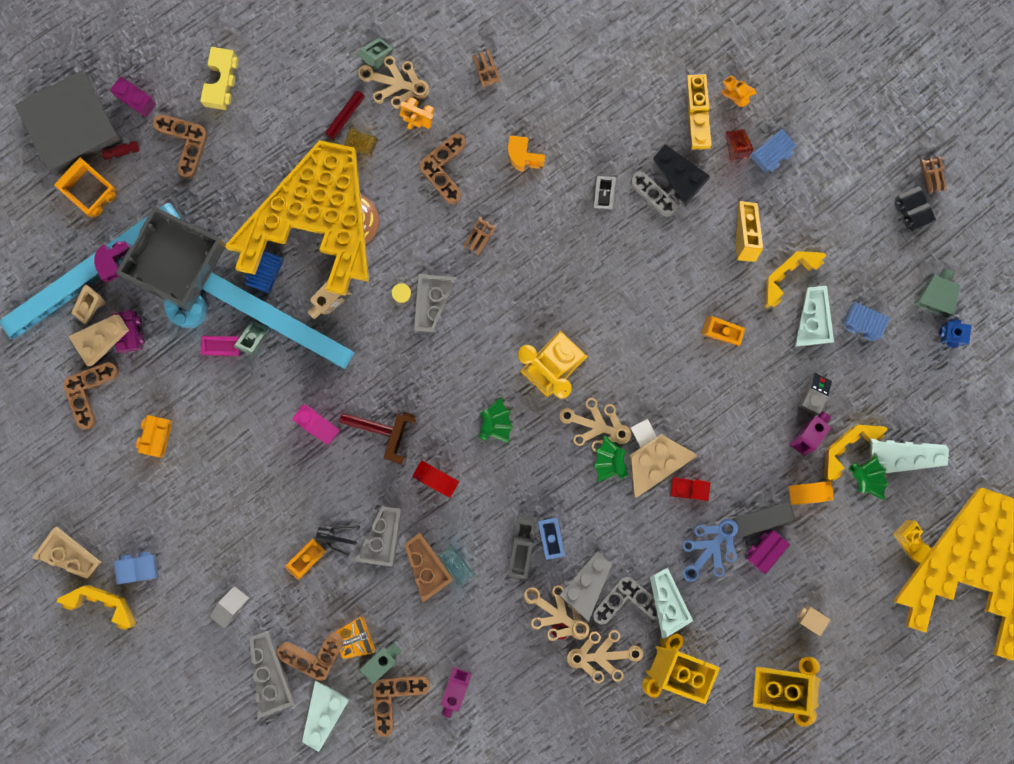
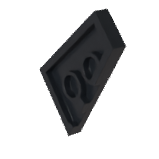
M666 144L653 158L655 164L672 185L674 191L679 195L685 207L710 179L706 172Z

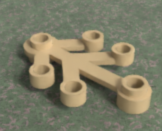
M387 56L384 59V64L386 68L390 69L393 77L375 73L369 65H363L358 70L359 77L364 82L374 80L391 85L373 94V99L377 104L383 103L386 97L401 89L409 91L400 97L395 96L391 99L392 107L395 109L401 108L402 101L406 102L410 97L424 99L429 94V85L425 81L418 79L413 70V64L410 61H405L402 64V70L408 74L412 83L404 81L392 56ZM392 60L393 64L388 65L387 61ZM410 65L411 69L405 70L404 67ZM365 72L370 73L369 77H364L363 74ZM423 88L424 90L422 93H418L417 89ZM382 95V99L377 100L376 96ZM395 100L400 101L399 105H394L393 103Z
M589 398L586 401V407L591 411L595 421L575 415L573 410L569 408L563 409L559 414V418L564 424L574 422L592 428V430L574 437L573 442L577 446H582L585 441L602 433L611 435L608 438L613 443L616 442L618 444H625L631 438L630 429L625 425H621L615 413L616 408L612 404L604 407V413L609 416L613 427L605 424L597 408V400L594 398ZM590 400L595 402L594 407L588 406ZM612 407L613 413H607L606 408ZM565 412H569L571 414L570 419L564 418L563 415ZM619 431L625 432L624 438L618 436ZM577 437H582L583 442L581 444L576 443ZM597 440V441H594V442L592 443V446H591V447H592V450H593L594 452H595V450H596V449L594 448V444H595V443H600V445H602L603 440H602V441H598V440Z
M557 585L551 590V594L556 600L557 609L543 600L536 588L531 587L524 592L525 602L528 604L535 603L552 615V617L541 619L536 617L530 622L532 629L539 630L543 626L559 623L569 627L561 630L550 629L546 634L549 641H555L560 637L571 635L577 640H582L588 636L589 626L581 619V615L567 604L572 609L573 620L569 618L566 613L564 600L555 594L554 590L556 588L562 592L564 590L563 587ZM529 593H532L534 595L533 600H530L528 598ZM534 620L539 621V627L533 625ZM578 626L582 628V633H577L576 628ZM551 631L555 632V638L550 637Z
M611 630L606 640L595 653H587L593 644L599 643L601 640L600 634L593 631L580 649H572L568 653L567 661L573 668L584 669L592 676L594 682L601 683L604 680L603 673L598 670L596 671L588 663L596 661L611 674L614 681L619 682L624 677L623 672L613 667L607 660L629 658L633 662H638L643 657V651L639 646L633 645L625 651L606 652L614 642L620 639V633L617 630ZM613 632L618 634L616 639H611ZM597 634L598 640L593 641L591 636ZM635 650L639 652L636 658L632 657V652ZM575 655H579L581 657V660L579 662H575L573 660ZM615 672L621 673L619 679L614 678ZM595 674H601L602 678L600 680H595Z

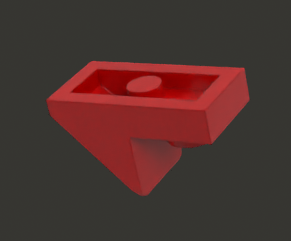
M672 477L670 496L709 501L711 482Z

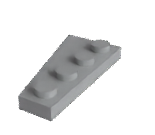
M269 630L249 637L258 719L296 704L281 661L276 655L277 650Z

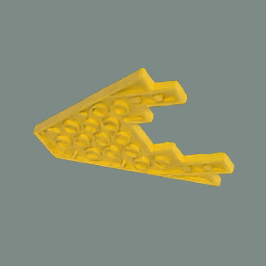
M320 140L226 243L225 247L227 250L240 253L235 267L237 271L255 275L267 241L286 244L292 227L323 234L320 252L336 256L325 288L327 292L345 296L351 278L369 282L357 154L354 147Z
M982 487L976 489L894 598L893 602L910 607L905 624L906 627L927 632L935 596L954 600L957 584L960 582L989 592L985 611L1002 616L993 655L1014 661V498Z

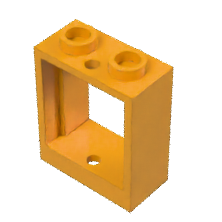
M80 157L54 184L55 187L92 219L103 212V207L107 203L112 202L118 192L115 187ZM87 171L108 188L89 209L69 192Z

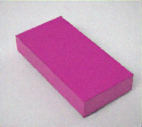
M202 336L201 355L240 356V350L234 347L240 337Z

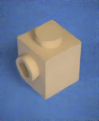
M806 605L805 608L802 607L798 612V620L796 621L814 634L821 636L830 619Z

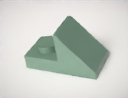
M378 38L361 48L358 56L362 58L363 63L377 71L384 63V59L392 53L394 48Z
M252 320L234 347L248 354L258 355L260 344L268 334L269 327Z

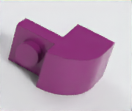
M126 241L115 243L111 249L103 244L97 250L94 257V265L103 281L109 283L119 277L116 274L120 266L117 260L126 256L131 248V245Z

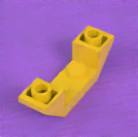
M797 251L765 279L764 306L766 309L771 305L774 308L782 301L780 297L784 292L774 282L778 284L786 277L784 273L788 269L793 271L801 263L808 271L812 268L817 270L825 263L822 259L827 255L820 252Z
M852 426L825 450L823 478L826 481L831 479L835 481L842 475L841 471L845 467L838 461L835 455L838 457L845 452V446L848 443L853 444L861 437L859 434L870 443V439L881 441L885 437L883 433L888 429L884 426Z
M906 520L893 535L904 552L916 564L920 565L932 548L922 541L920 536L923 531L915 520Z
M90 585L82 586L59 597L56 601L62 604L61 607L73 610V608L81 607L84 597L93 602L99 600L104 602L103 605L106 607L115 608L116 606L111 621L117 624L116 627L127 630L128 628L135 627L136 624L124 597Z

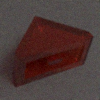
M740 129L726 132L730 161L749 158L753 152V146L745 130Z

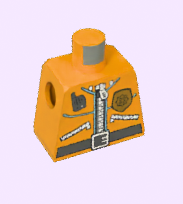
M363 616L335 631L344 640L340 650L343 659L371 654L376 651ZM332 641L331 648L335 646V641Z

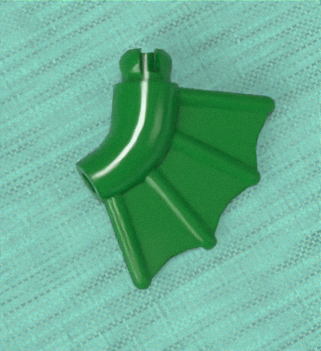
M501 397L488 409L480 413L483 422L478 437L483 439V441H487L488 437L492 436L506 443L510 442L509 433L513 428L509 420L511 411L504 406L503 398Z
M604 436L602 445L595 450L597 460L593 467L597 471V481L600 482L615 474H618L620 479H624L625 476H628L627 467L624 462L626 451L617 447L608 437Z
M874 456L862 466L853 463L849 467V471L852 472V476L858 482V491L861 493L868 492L885 500L884 491L889 486V483L885 479L886 468L879 463L878 456Z

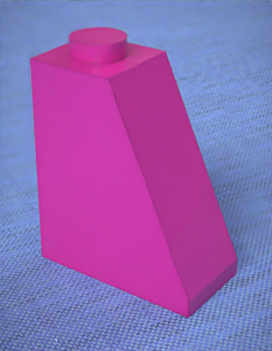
M305 404L301 406L292 418L299 426L327 445L332 442L340 431L322 415Z

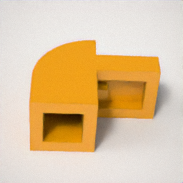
M509 136L508 158L513 167L523 172L525 165L535 169L540 168V166L544 167L545 155L527 153V137Z
M831 481L789 486L791 505L834 500Z

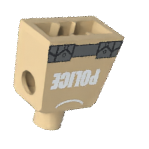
M326 282L310 298L314 305L307 310L308 314L313 319H316L321 313L329 315L352 295L347 289L345 296L327 292L325 289Z

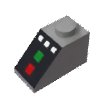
M814 373L798 407L813 415L820 414L829 396L832 381Z

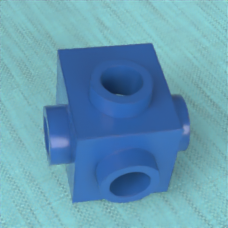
M950 319L939 329L940 343H946V346L951 348H958V346L969 344L972 325L963 324L961 320Z

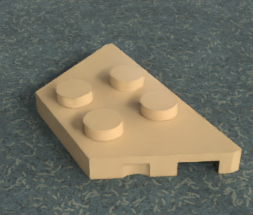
M662 434L658 435L629 455L632 467L633 495L637 498L697 457V455Z

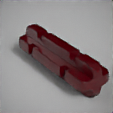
M132 141L128 145L124 143L113 146L112 149H103L102 156L105 160H109L113 156L116 158L128 155L130 152H139L140 147L137 141Z

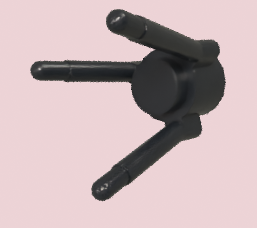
M325 525V528L319 527L316 534V542L321 543V546L329 547L349 556L350 552L330 543L338 541L356 545L357 542L335 537V533L332 530L360 529V526Z

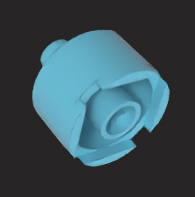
M200 294L190 312H186L164 301L167 317L180 327L195 328L206 319L208 305L205 298Z

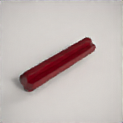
M355 91L326 130L325 134L327 137L335 139L365 98L362 92Z
M342 413L339 420L340 423L387 437L391 436L393 427Z

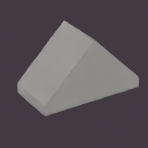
M234 586L218 602L210 617L226 629L249 600V597Z

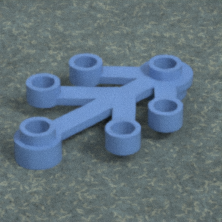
M724 519L717 526L705 527L704 525H698L695 528V534L699 537H703L705 534L719 533L714 540L684 541L683 549L687 552L693 549L707 548L694 565L687 566L684 569L683 576L687 581L693 582L699 577V570L712 554L714 558V575L721 577L725 574L720 544L724 539L726 540L727 547L726 560L734 562L737 559L738 554L734 549L733 537L738 532V525L734 520ZM726 525H730L732 527V530L730 532H727L725 530ZM702 527L704 534H699L697 529ZM686 542H690L692 544L691 549L686 548ZM728 553H734L735 558L729 559ZM717 567L722 568V574L716 573ZM689 570H694L695 576H690Z

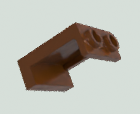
M403 412L402 415L397 414L383 459L402 465L406 464L407 458L397 455V451L406 423L418 425L419 421L415 419L416 416L407 412Z

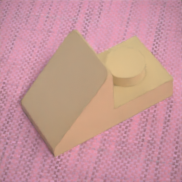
M85 285L71 313L86 325L91 322L97 308L105 305L106 302L88 285Z

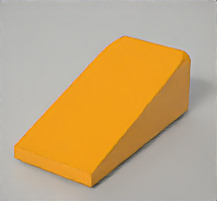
M708 316L705 319L701 334L740 346L745 328L713 316Z
M312 538L285 565V569L299 581L327 551Z

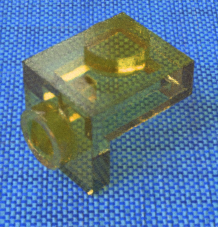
M350 128L344 145L354 147L356 153L372 156L378 138L360 133L355 128Z

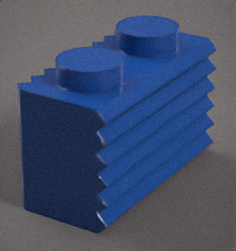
M264 250L256 274L246 273V285L270 294L284 259Z

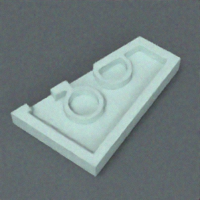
M827 286L809 287L806 289L795 347L834 342Z
M668 568L650 577L662 638L670 636L693 621Z
M315 680L302 742L319 752L350 699L322 682Z

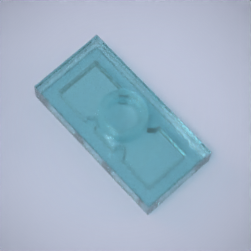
M451 544L437 555L460 585H463L475 575Z

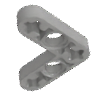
M638 172L633 175L631 179L632 187L663 216H671L683 204L682 200L676 197L674 189L667 194L645 173ZM636 178H638V179L643 178V179H644L643 184H644L646 187H647L648 183L651 185V186H649V187L647 188L646 192L642 191V190H644V188H645L642 184H639V185L636 184V182H637ZM652 189L657 190L659 197L651 199L648 192ZM662 196L664 197L662 202H664L666 205L669 203L671 204V211H665L663 209L664 205L661 202L659 205L656 204L660 201Z
M622 577L595 608L593 618L598 624H606L626 600L630 599L649 617L658 620L657 614L652 615L653 610L651 608L644 609V607L649 605L651 599L654 600V597L632 578ZM623 581H631L630 586L634 590L636 586L639 588L634 592L632 598L629 596L632 593L630 590L625 589L624 591L622 589L624 587ZM639 593H645L647 596V601L643 604H639L636 600V596ZM617 595L620 602L617 606L609 604L610 596ZM606 603L613 611L610 613L608 610L605 613L607 617L605 620L602 618L598 620L597 612H603L606 609L603 604Z

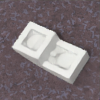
M648 419L630 428L639 444V448L657 437Z

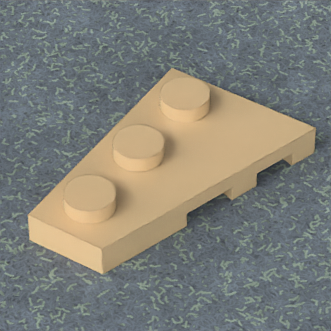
M113 315L68 337L85 364L93 366L129 329L120 315Z
M58 527L53 528L32 557L87 579L91 578L102 563Z

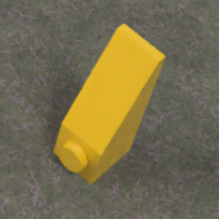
M739 201L735 244L737 260L756 262L763 250L757 203Z

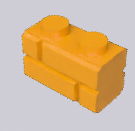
M151 415L143 418L141 423V429H143L142 436L138 437L136 442L137 452L164 458L173 421Z

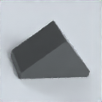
M597 174L594 208L613 209L616 175Z

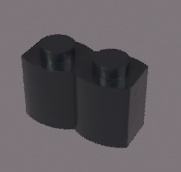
M920 186L906 191L895 198V207L898 212L903 214V223L911 232L936 220Z

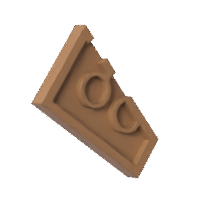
M419 533L404 545L423 603L451 583L454 578L423 535Z

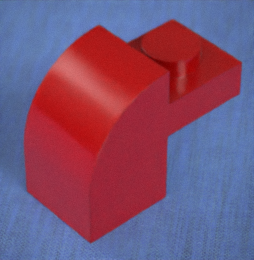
M422 460L412 476L451 498L460 482Z

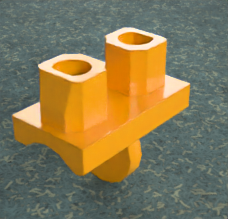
M732 75L723 81L725 89L721 91L723 96L733 100L739 107L746 106L750 102V96L757 93L746 82L742 80L737 81Z
M412 97L406 102L402 101L399 116L403 117V121L408 122L407 128L412 130L414 126L419 128L422 126L430 130L434 108L429 105H425L423 110L417 108L419 102Z

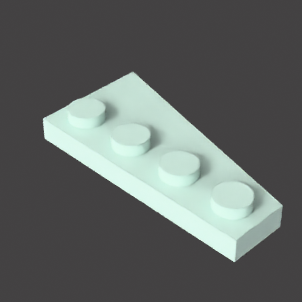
M870 439V459L878 456L879 463L886 468L885 473L948 465L949 449L946 445L927 443L916 445L913 442L895 443L892 440L881 442L877 439Z

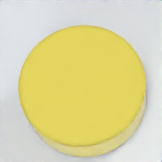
M400 283L392 289V296L396 302L405 303L411 298V290L406 284Z

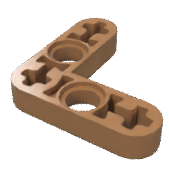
M166 115L156 116L153 120V126L159 133L186 140L178 165V173L185 179L193 178L197 173L207 141V131L198 124ZM164 120L167 125L171 126V129L167 126H162L161 128L158 124ZM178 125L185 126V131L182 134L176 133ZM190 130H191L192 132H195V133H198L199 130H200V132H201L203 135H202V136H198V139H197L194 134L190 133ZM192 147L198 150L197 155L194 157L188 156V150ZM189 164L191 172H187V174H185L183 168H187Z
M454 134L420 162V170L449 204L458 203L461 199V192L443 171L442 167L465 149L466 140L461 134ZM455 139L457 141L462 140L461 146L459 147L458 145H456L455 147H453L452 150L454 151V153H451V150L447 147V145H449L451 148L454 145ZM441 150L448 152V157L444 160L438 158V153ZM425 163H432V169L435 172L433 176L429 169L424 170ZM439 176H443L446 179L445 184L442 186L435 183V179ZM449 184H451V186H449V190L452 193L457 192L456 199L448 198L449 193L446 190V188Z
M104 363L65 379L63 383L64 390L78 427L91 429L95 426L96 417L86 390L116 379L119 375V368L115 364ZM107 367L114 370L111 372V376L108 374L100 375L99 373L108 371ZM94 373L96 380L94 383L89 384L86 378L88 374ZM71 381L83 382V384L76 385L75 390L73 388H69V386L72 384ZM81 397L84 399V406L77 408L75 401ZM88 410L87 412H84L85 417L90 418V421H88V425L82 424V421L85 420L83 414H78V412Z
M336 632L330 633L324 640L317 657L289 642H284L277 649L276 655L282 662L318 681H322L328 676L343 646L344 640L340 634ZM332 641H335V646L331 648ZM323 653L330 655L331 660L325 659ZM299 658L305 659L307 661V665L302 664L299 661Z
M427 677L381 678L375 682L373 686L375 730L379 736L387 737L393 731L392 697L425 694L430 688V681ZM409 680H413L412 684H418L419 680H423V683L427 686L423 690H420L419 687H413V691L410 692L411 684ZM390 681L394 682V693L390 692L391 689H385L384 693L377 689L381 682L384 683V686H390ZM399 681L406 682L407 690L404 692L398 691L396 684ZM379 703H387L389 710L386 713H381L378 710ZM389 715L390 719L386 718V725L390 726V728L383 732V729L379 728L383 724V718L378 719V716L386 717Z

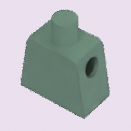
M943 269L940 277L935 275L930 277L914 305L947 318L953 316L960 288L959 284L951 282L954 272Z
M393 643L387 650L382 648L359 670L371 684H374L396 663L394 658L402 651ZM385 657L387 662L381 666L378 661Z

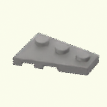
M418 274L414 331L433 333L456 277Z
M381 507L355 559L356 562L394 567L402 509Z
M598 551L559 594L587 622L592 615L612 566Z

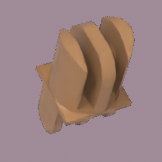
M486 50L490 63L489 67L483 52L479 53L483 66L482 70L476 54L472 55L483 88L489 84L492 86L495 82L501 83L490 50Z
M937 156L936 159L928 158L926 161L921 159V176H924L927 193L930 194L939 190L946 191L947 186L943 173L945 167H943L941 157Z
M481 216L462 246L467 248L476 234L477 236L469 248L470 251L474 252L483 238L476 251L477 256L480 255L497 227L496 225L492 226L489 224V221L482 220ZM479 224L483 226L482 230L477 229ZM486 229L490 230L489 234L484 233Z

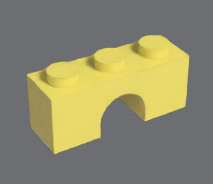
M211 47L207 65L211 71L220 72L221 76L219 81L214 84L204 83L200 100L204 107L227 110V105H230L232 99L230 90L235 84L234 69H237L239 62L233 50Z

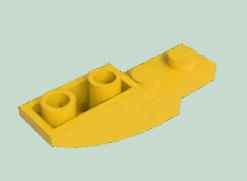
M706 74L687 75L688 128L691 138V150L711 149Z

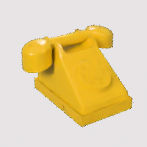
M561 330L538 353L533 346L523 345L517 354L519 361L526 364L520 372L547 398L553 393L560 399L567 398L570 395L572 386L566 379L588 357Z
M674 632L665 638L661 636V647L656 646L657 655L649 671L646 670L648 676L642 682L644 693L652 698H656L661 694L662 689L706 704L720 667L678 651L684 642L680 634Z
M814 657L802 658L799 661L801 673L756 667L753 707L794 713V720L799 726L806 727L812 725L817 718L815 709L819 707L818 693L821 679L815 676L820 671L818 660Z

